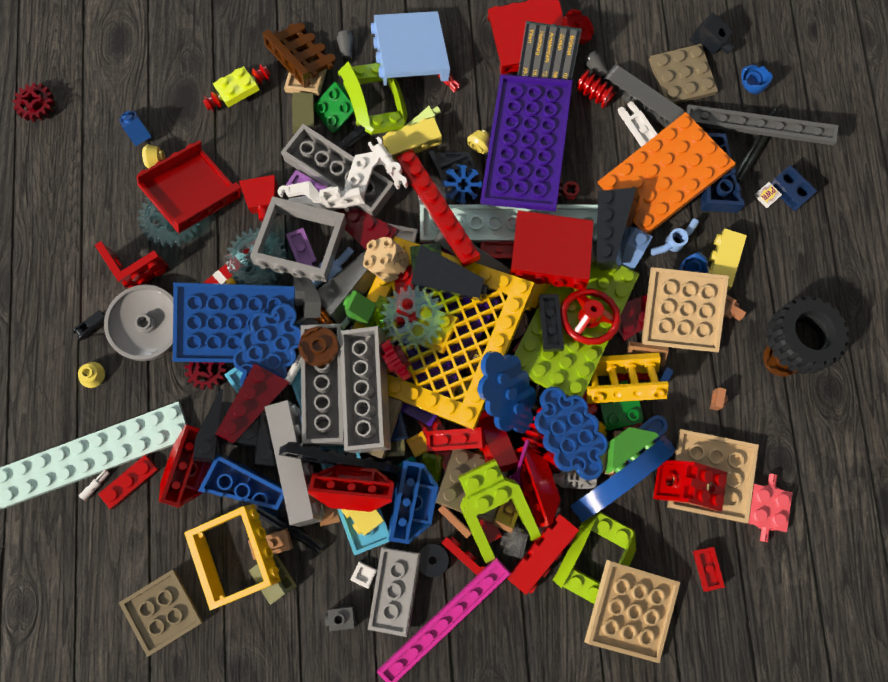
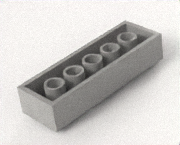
M302 124L281 151L284 161L306 176L326 187L338 186L340 191H344L354 157L314 130ZM373 170L364 195L365 204L354 205V207L376 218L395 192L394 183Z
M341 324L301 325V336L309 328L321 326L322 328L332 330L337 336L339 351L336 358L327 365L321 367L312 366L301 357L302 444L306 448L307 446H344L340 353Z
M378 326L340 331L344 451L349 453L391 450L387 364L382 358L385 352L381 346L385 342V331Z
M288 400L265 406L289 524L303 527L324 521L323 515H325L323 504H320L319 500L308 494L311 476L316 473L314 465H311L310 461L279 455L280 447L287 444V442H297L301 447H304L302 444V425L300 421V415H302L301 408H298Z

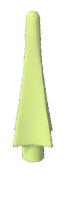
M428 106L406 125L417 124L425 118L430 119L434 117L436 121L435 116L441 113L438 106L433 109Z

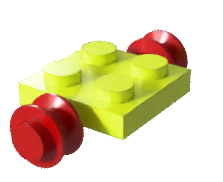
M259 64L260 69L255 70L252 68V75H250L243 66L234 70L231 74L218 79L213 85L219 94L211 91L210 97L204 96L205 100H203V103L207 110L211 109L214 112V107L218 106L221 108L222 100L229 108L259 91L256 82L263 85L262 80L267 79L270 81L269 76L271 74L267 67H262Z

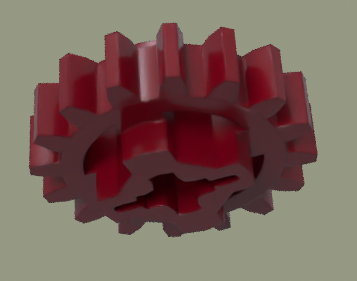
M32 82L30 87L28 84H25V89L19 88L20 93L14 94L17 99L12 100L15 104L13 108L26 121L31 119L33 122H36L37 118L43 121L42 116L49 117L48 111H54L51 106L55 105V102L52 100L54 96L41 83L37 86L35 82Z
M390 339L382 343L381 346L385 352L382 358L394 376L398 374L403 381L412 377V373L408 368L412 364L400 345L395 346Z
M189 362V365L184 366L188 370L184 375L190 377L188 382L190 384L194 383L193 387L197 389L200 387L205 391L208 386L210 390H213L214 384L220 386L219 380H225L222 375L228 372L223 368L227 366V363ZM203 365L207 366L209 374L205 373ZM204 378L209 379V381L205 382L199 380H203Z

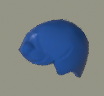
M748 65L742 69V84L749 93L760 94L770 86L773 74L764 66Z
M700 252L694 253L682 261L678 270L709 273L707 258Z

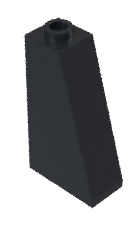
M420 245L411 281L414 287L483 301V297L487 296L489 285H486L487 282L484 278Z

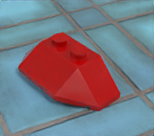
M186 424L173 444L160 482L159 502L180 508L203 493L198 490L212 463L192 461L195 439L200 430L199 428Z
M524 446L514 450L518 461ZM527 448L520 470L521 491L537 527L542 528L553 523L561 499L548 461L530 448ZM517 463V465L515 466V468L512 469V470H513V474L516 472L518 463Z
M335 465L319 473L312 474L308 494L329 508L372 512L392 502L394 482L377 469Z

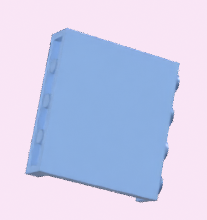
M438 11L374 15V23H371V33L375 34L373 44L374 49L378 50L376 52V62L380 63L378 68L379 78H383L384 85H387V78L440 74L441 81H448L450 66Z

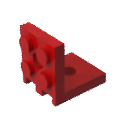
M102 241L95 245L117 281L121 282L125 288L147 285L152 278L164 274L166 269L169 268L166 261L155 250L127 268H124L117 255Z
M666 460L657 469L653 499L689 503L722 512L728 472L697 462ZM673 477H675V482H674V484L672 485V484H671L672 479H673Z

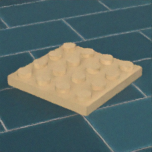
M651 267L641 343L644 345L719 352L729 276Z
M680 429L678 431L674 461L697 462L728 472L722 512L689 503L668 501L667 507L748 523L759 445ZM673 477V479H672V482H671L672 485H673L674 482H675V477Z
M606 560L584 642L660 663L680 582Z

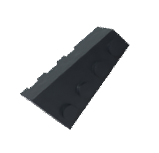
M637 187L598 191L596 262L600 270L620 269L626 241L630 235V227L640 199Z

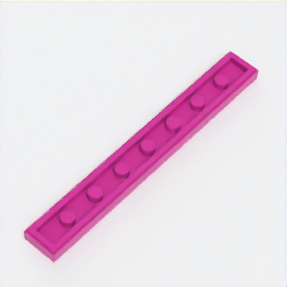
M496 557L377 670V673L385 682H397L497 588L511 572Z

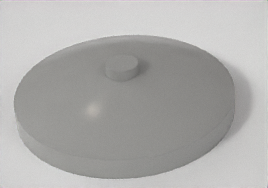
M153 285L133 286L116 296L109 305L104 319L105 335L113 349L124 357L136 361L153 360L169 352L173 348V296L164 289Z

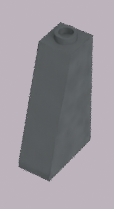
M365 251L317 290L321 300V307L337 324H341L347 317L345 306L343 305L348 294L351 295L353 290L364 295L376 278V275L363 266Z

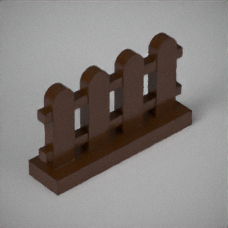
M291 23L288 28L280 32L275 31L274 34L269 29L264 31L263 38L266 48L304 88L311 85V76L317 77L319 72L327 68L329 70L332 69L336 63L335 55H323L326 52L324 44L318 43L314 45L315 35L313 33L303 34L306 31L303 23ZM295 37H298L297 39H295V40H293V41H291V42H288L289 40H291V39H293V38H295ZM308 47V49L298 53V51ZM317 57L319 58V59H317V60H315V61H313V62H311V63H308L309 61H311V60H313V59H315V58H317Z

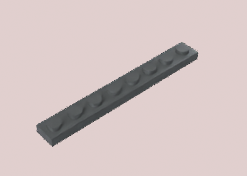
M688 105L686 113L700 127L835 145L837 142L839 125Z

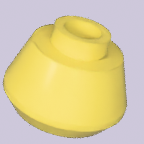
M477 130L468 136V145L474 151L480 154L488 153L490 134L488 132Z
M150 144L144 146L142 150L144 165L150 168L158 161L165 160L164 151L160 147Z
M88 362L81 366L78 371L79 381L85 387H97L105 378V370L99 363Z

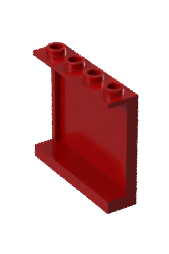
M528 0L505 6H494L488 9L487 19L491 23L500 60V73L504 75L519 72L527 22L564 27L559 0Z
M200 140L189 144L179 152H174L167 159L158 161L154 166L144 169L136 175L139 188L179 234L241 197L240 185L237 182L232 184L202 150Z
M518 210L515 220L510 275L536 284L544 283L556 287H572L577 290L586 289L590 280L593 221Z

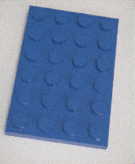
M174 282L172 362L233 363L235 352L242 347L240 343L241 335L250 329V321L253 315L262 311L271 313L272 309L279 303H287L294 307L295 286Z

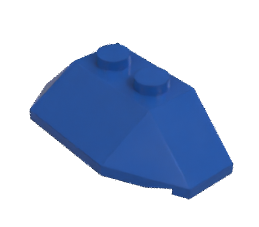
M404 460L397 478L390 514L389 541L409 544L431 526L439 486L423 463Z

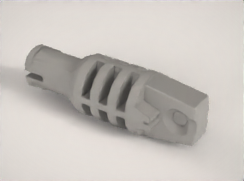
M576 471L552 472L555 484H559L562 488L588 489L595 488L597 485V478L594 480H584Z

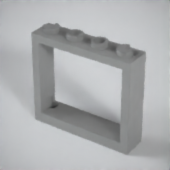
M272 196L250 255L253 264L260 266L262 269H265V267L271 268L278 273H291V275L297 278L307 277L314 282L316 280L327 282L347 223L345 214ZM276 213L334 226L320 268L262 254Z

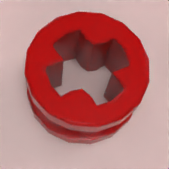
M574 181L566 182L562 191L564 198L568 200L575 199L580 190L579 185ZM568 187H569L570 189H571V188H574L573 194H572V192H570V193L567 192Z

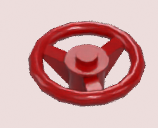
M593 288L577 290L570 293L564 299L560 308L562 326L565 332L577 342L586 345H600L611 340L619 330L621 323L620 310L615 301L605 292ZM587 296H594L602 299L605 303L609 305L613 314L604 309L601 302L597 300H592ZM577 299L582 309L578 314L580 322L573 330L568 322L567 311L569 305ZM601 321L612 324L609 331L600 337L588 338L581 335L586 327L594 328Z

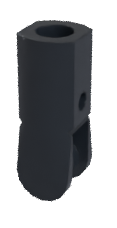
M99 309L88 319L74 327L73 333H77L80 341L85 340L104 323L105 314Z

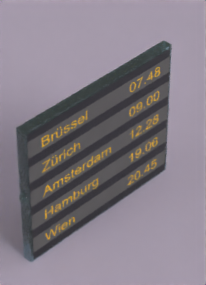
M526 21L518 76L572 80L582 29Z

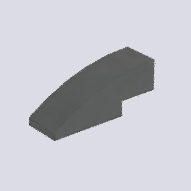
M292 275V286H295V307L303 306L305 318H320L321 300L315 286L307 277L297 278Z

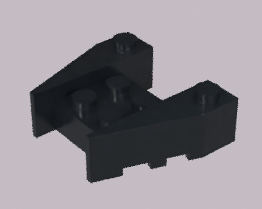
M220 389L196 436L192 461L213 463L216 443L255 447L253 467L273 469L276 464V458L265 410L234 443L215 434L232 405L230 402H222L223 389Z

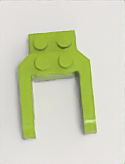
M495 459L458 476L465 492L460 509L485 563L494 560L495 556L477 515L484 514L508 502L510 499H512L522 523L528 530L530 540L533 541L541 537L520 486L515 480L503 477Z

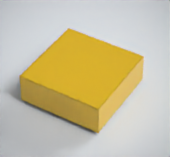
M423 431L406 440L415 458L427 452L426 436Z

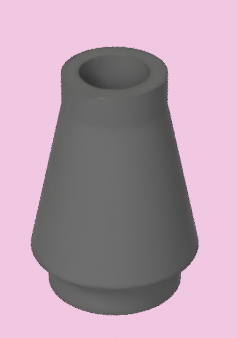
M343 30L338 32L336 39L342 59H351L354 36L351 31Z
M593 51L584 59L585 65L598 75L599 78H603L609 72L600 53L597 54L596 51Z

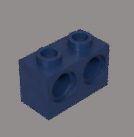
M791 165L771 182L782 194L780 198L794 212L817 192L813 185L806 181L799 171Z

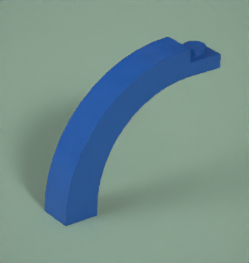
M665 435L661 436L654 442L653 446L641 452L639 457L627 463L626 467L621 471L615 472L575 501L570 507L581 522H584L619 498L669 459L676 451L671 441Z

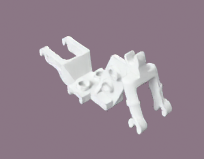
M377 137L376 139L379 144L373 146L371 142L368 143L372 152L355 155L344 191H340L337 186L327 187L318 192L313 184L307 181L281 186L278 189V194L280 197H283L284 192L288 197L306 195L289 198L288 200L331 211L344 208L345 212H349V206L365 204L364 195L375 166L384 165L387 170L386 172L393 178L397 189H400L401 183L407 188L408 182L401 175L402 168L400 164L393 160V156L388 153L380 137Z

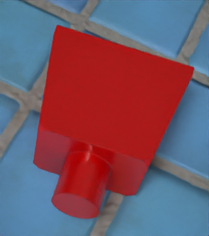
M275 175L239 181L248 209L251 214L258 213L259 221L264 220L272 196L278 198V182Z

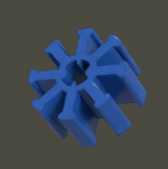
M457 165V175L454 169L449 168L446 174H449L453 181L442 180V186L446 188L453 186V188L448 193H445V195L450 199H454V196L458 193L456 201L466 203V192L469 198L474 200L478 195L470 188L471 186L481 188L482 182L478 180L471 182L470 180L475 175H478V172L475 169H469V172L466 174L467 166ZM464 181L465 185L460 187L458 182Z

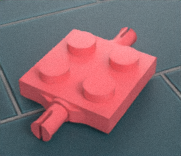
M769 474L768 485L753 484L749 522L746 523L761 529L759 541L769 542L770 531L787 532L792 492L776 487L778 475Z

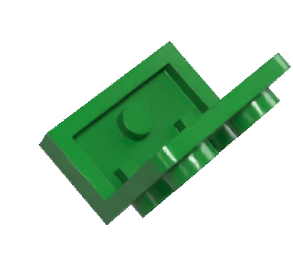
M334 82L313 106L314 111L332 133H336L355 114L344 84Z
M628 380L619 381V384H631ZM639 400L599 403L604 426L607 430L643 422Z

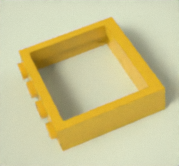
M254 504L240 507L184 532L210 610L281 582L278 574L279 569L275 565L272 549L268 545L266 532L261 525L259 513H257ZM242 516L264 582L225 597L204 531Z

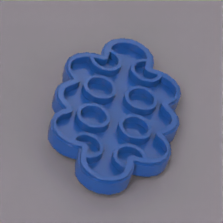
M279 303L272 309L271 313L262 311L254 314L251 318L250 329L241 335L240 343L242 347L235 352L233 357L234 366L237 370L243 372L240 378L241 387L254 363L283 379L286 378V367L291 366L295 362V349L298 348L301 339V329L294 325L297 314L294 307L290 304Z
M495 351L487 352L481 360V371L484 376L478 384L479 397L486 401L485 410L488 415L494 416L495 426L499 430L510 431L513 429L515 432L523 434L526 430H530L529 424L533 423L531 409L536 402L535 389L529 386V374L521 370V362L517 356L510 354L502 356L501 353Z
M548 387L540 396L542 410L537 413L534 420L536 429L544 435L543 445L545 449L554 453V462L558 469L565 472L576 470L577 474L584 480L598 478L603 471V463L600 456L608 449L607 438L598 431V419L588 413V405L584 398L578 395L567 397L560 388Z

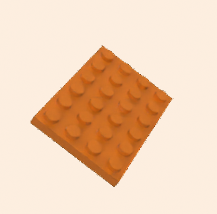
M685 112L600 179L598 185L602 190L637 187L640 199L639 203H637L632 223L636 228L649 234L734 168L736 163Z

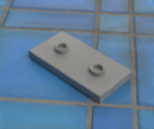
M381 547L368 630L404 637L409 636L421 553Z

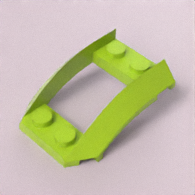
M347 62L338 71V75L342 77L343 84L351 100L356 124L365 127V131L371 135L401 130L406 125L408 114L396 77L387 78V83L393 94L397 111L369 116L360 84L383 81V78H379L378 68L380 63L351 66Z
M600 511L584 522H581L575 539L572 541L556 575L553 577V581L561 588L564 587L593 604L596 601L600 582L573 568L590 532L593 531L625 549L619 564L630 566L636 552L635 530Z

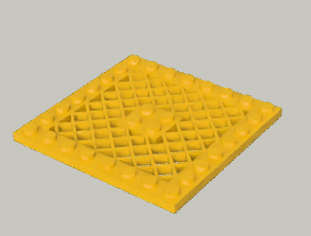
M394 236L393 240L409 256L408 266L415 268L420 244ZM426 247L462 266L456 256ZM472 263L464 268L484 278L487 282L486 285H489L488 290L494 291L486 297L484 296L483 301L471 299V303L462 306L460 299L464 297L454 295L445 300L440 292L433 291L428 294L426 289H422L424 296L416 299L418 323H414L413 327L411 324H407L409 330L400 334L397 327L402 325H398L393 318V315L396 314V308L390 310L388 305L396 301L395 295L390 297L392 290L395 293V280L384 282L376 276L367 299L374 302L377 309L369 326L355 323L352 329L375 327L377 324L385 333L394 329L396 336L390 338L393 343L399 341L401 348L411 363L421 359L423 364L422 368L415 371L412 365L409 366L415 384L403 381L398 374V378L389 375L391 371L387 368L388 396L475 430L486 402L478 394V384L484 376L481 371L482 357L489 351L499 352L502 356L507 354L534 290L535 283L477 263ZM440 295L442 302L432 306L430 299ZM500 296L503 303L493 307L490 300ZM427 301L429 307L422 305L421 309L419 310L418 304ZM457 301L460 308L450 312L447 305ZM488 302L490 308L480 312L478 305ZM386 307L387 312L382 314L384 308ZM444 307L447 313L439 311L437 309ZM475 307L477 314L467 318L465 311ZM502 309L499 318H497L495 312ZM462 313L465 320L458 322L459 319L455 315ZM492 313L495 321L485 325L483 317ZM390 318L392 324L383 328L381 321ZM480 319L482 326L472 330L470 323ZM467 325L470 332L460 336L457 329ZM494 327V330L490 337L488 329ZM485 331L487 339L477 342L475 335ZM453 332H455L457 338L450 340ZM408 337L407 340L411 344L404 346L402 339ZM472 337L475 344L465 348L462 341ZM459 342L462 350L452 354L449 346ZM487 345L484 353L482 354L480 347ZM420 346L429 350L422 353ZM416 347L418 355L409 358L407 351ZM447 349L449 356L439 359L437 353L444 355ZM477 349L480 357L470 361L467 353ZM434 354L436 361L427 365L424 358ZM464 355L467 362L457 366L455 358ZM451 360L454 368L444 372L442 364ZM479 363L475 372L472 365ZM439 366L441 374L431 377L429 370ZM469 367L472 375L462 379L460 371ZM426 372L428 380L419 383L416 375ZM457 373L459 381L449 384L447 376ZM444 379L446 386L437 390L434 382ZM471 381V384L467 391L465 383ZM431 384L433 391H430L423 387ZM461 385L464 393L455 397L452 389ZM446 391H449L451 398L443 396L441 394Z

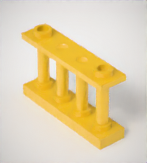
M644 353L601 356L590 380L591 386H587V404L667 399L669 383L668 381L659 382L656 373L659 372L660 354ZM637 372L648 373L650 382L639 383ZM617 373H628L631 384H619ZM609 375L611 385L599 386L597 376Z

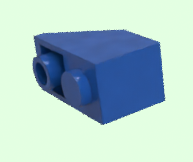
M130 110L126 111L121 115L122 118L119 121L122 128L135 146L151 138L149 131L135 110L132 112Z

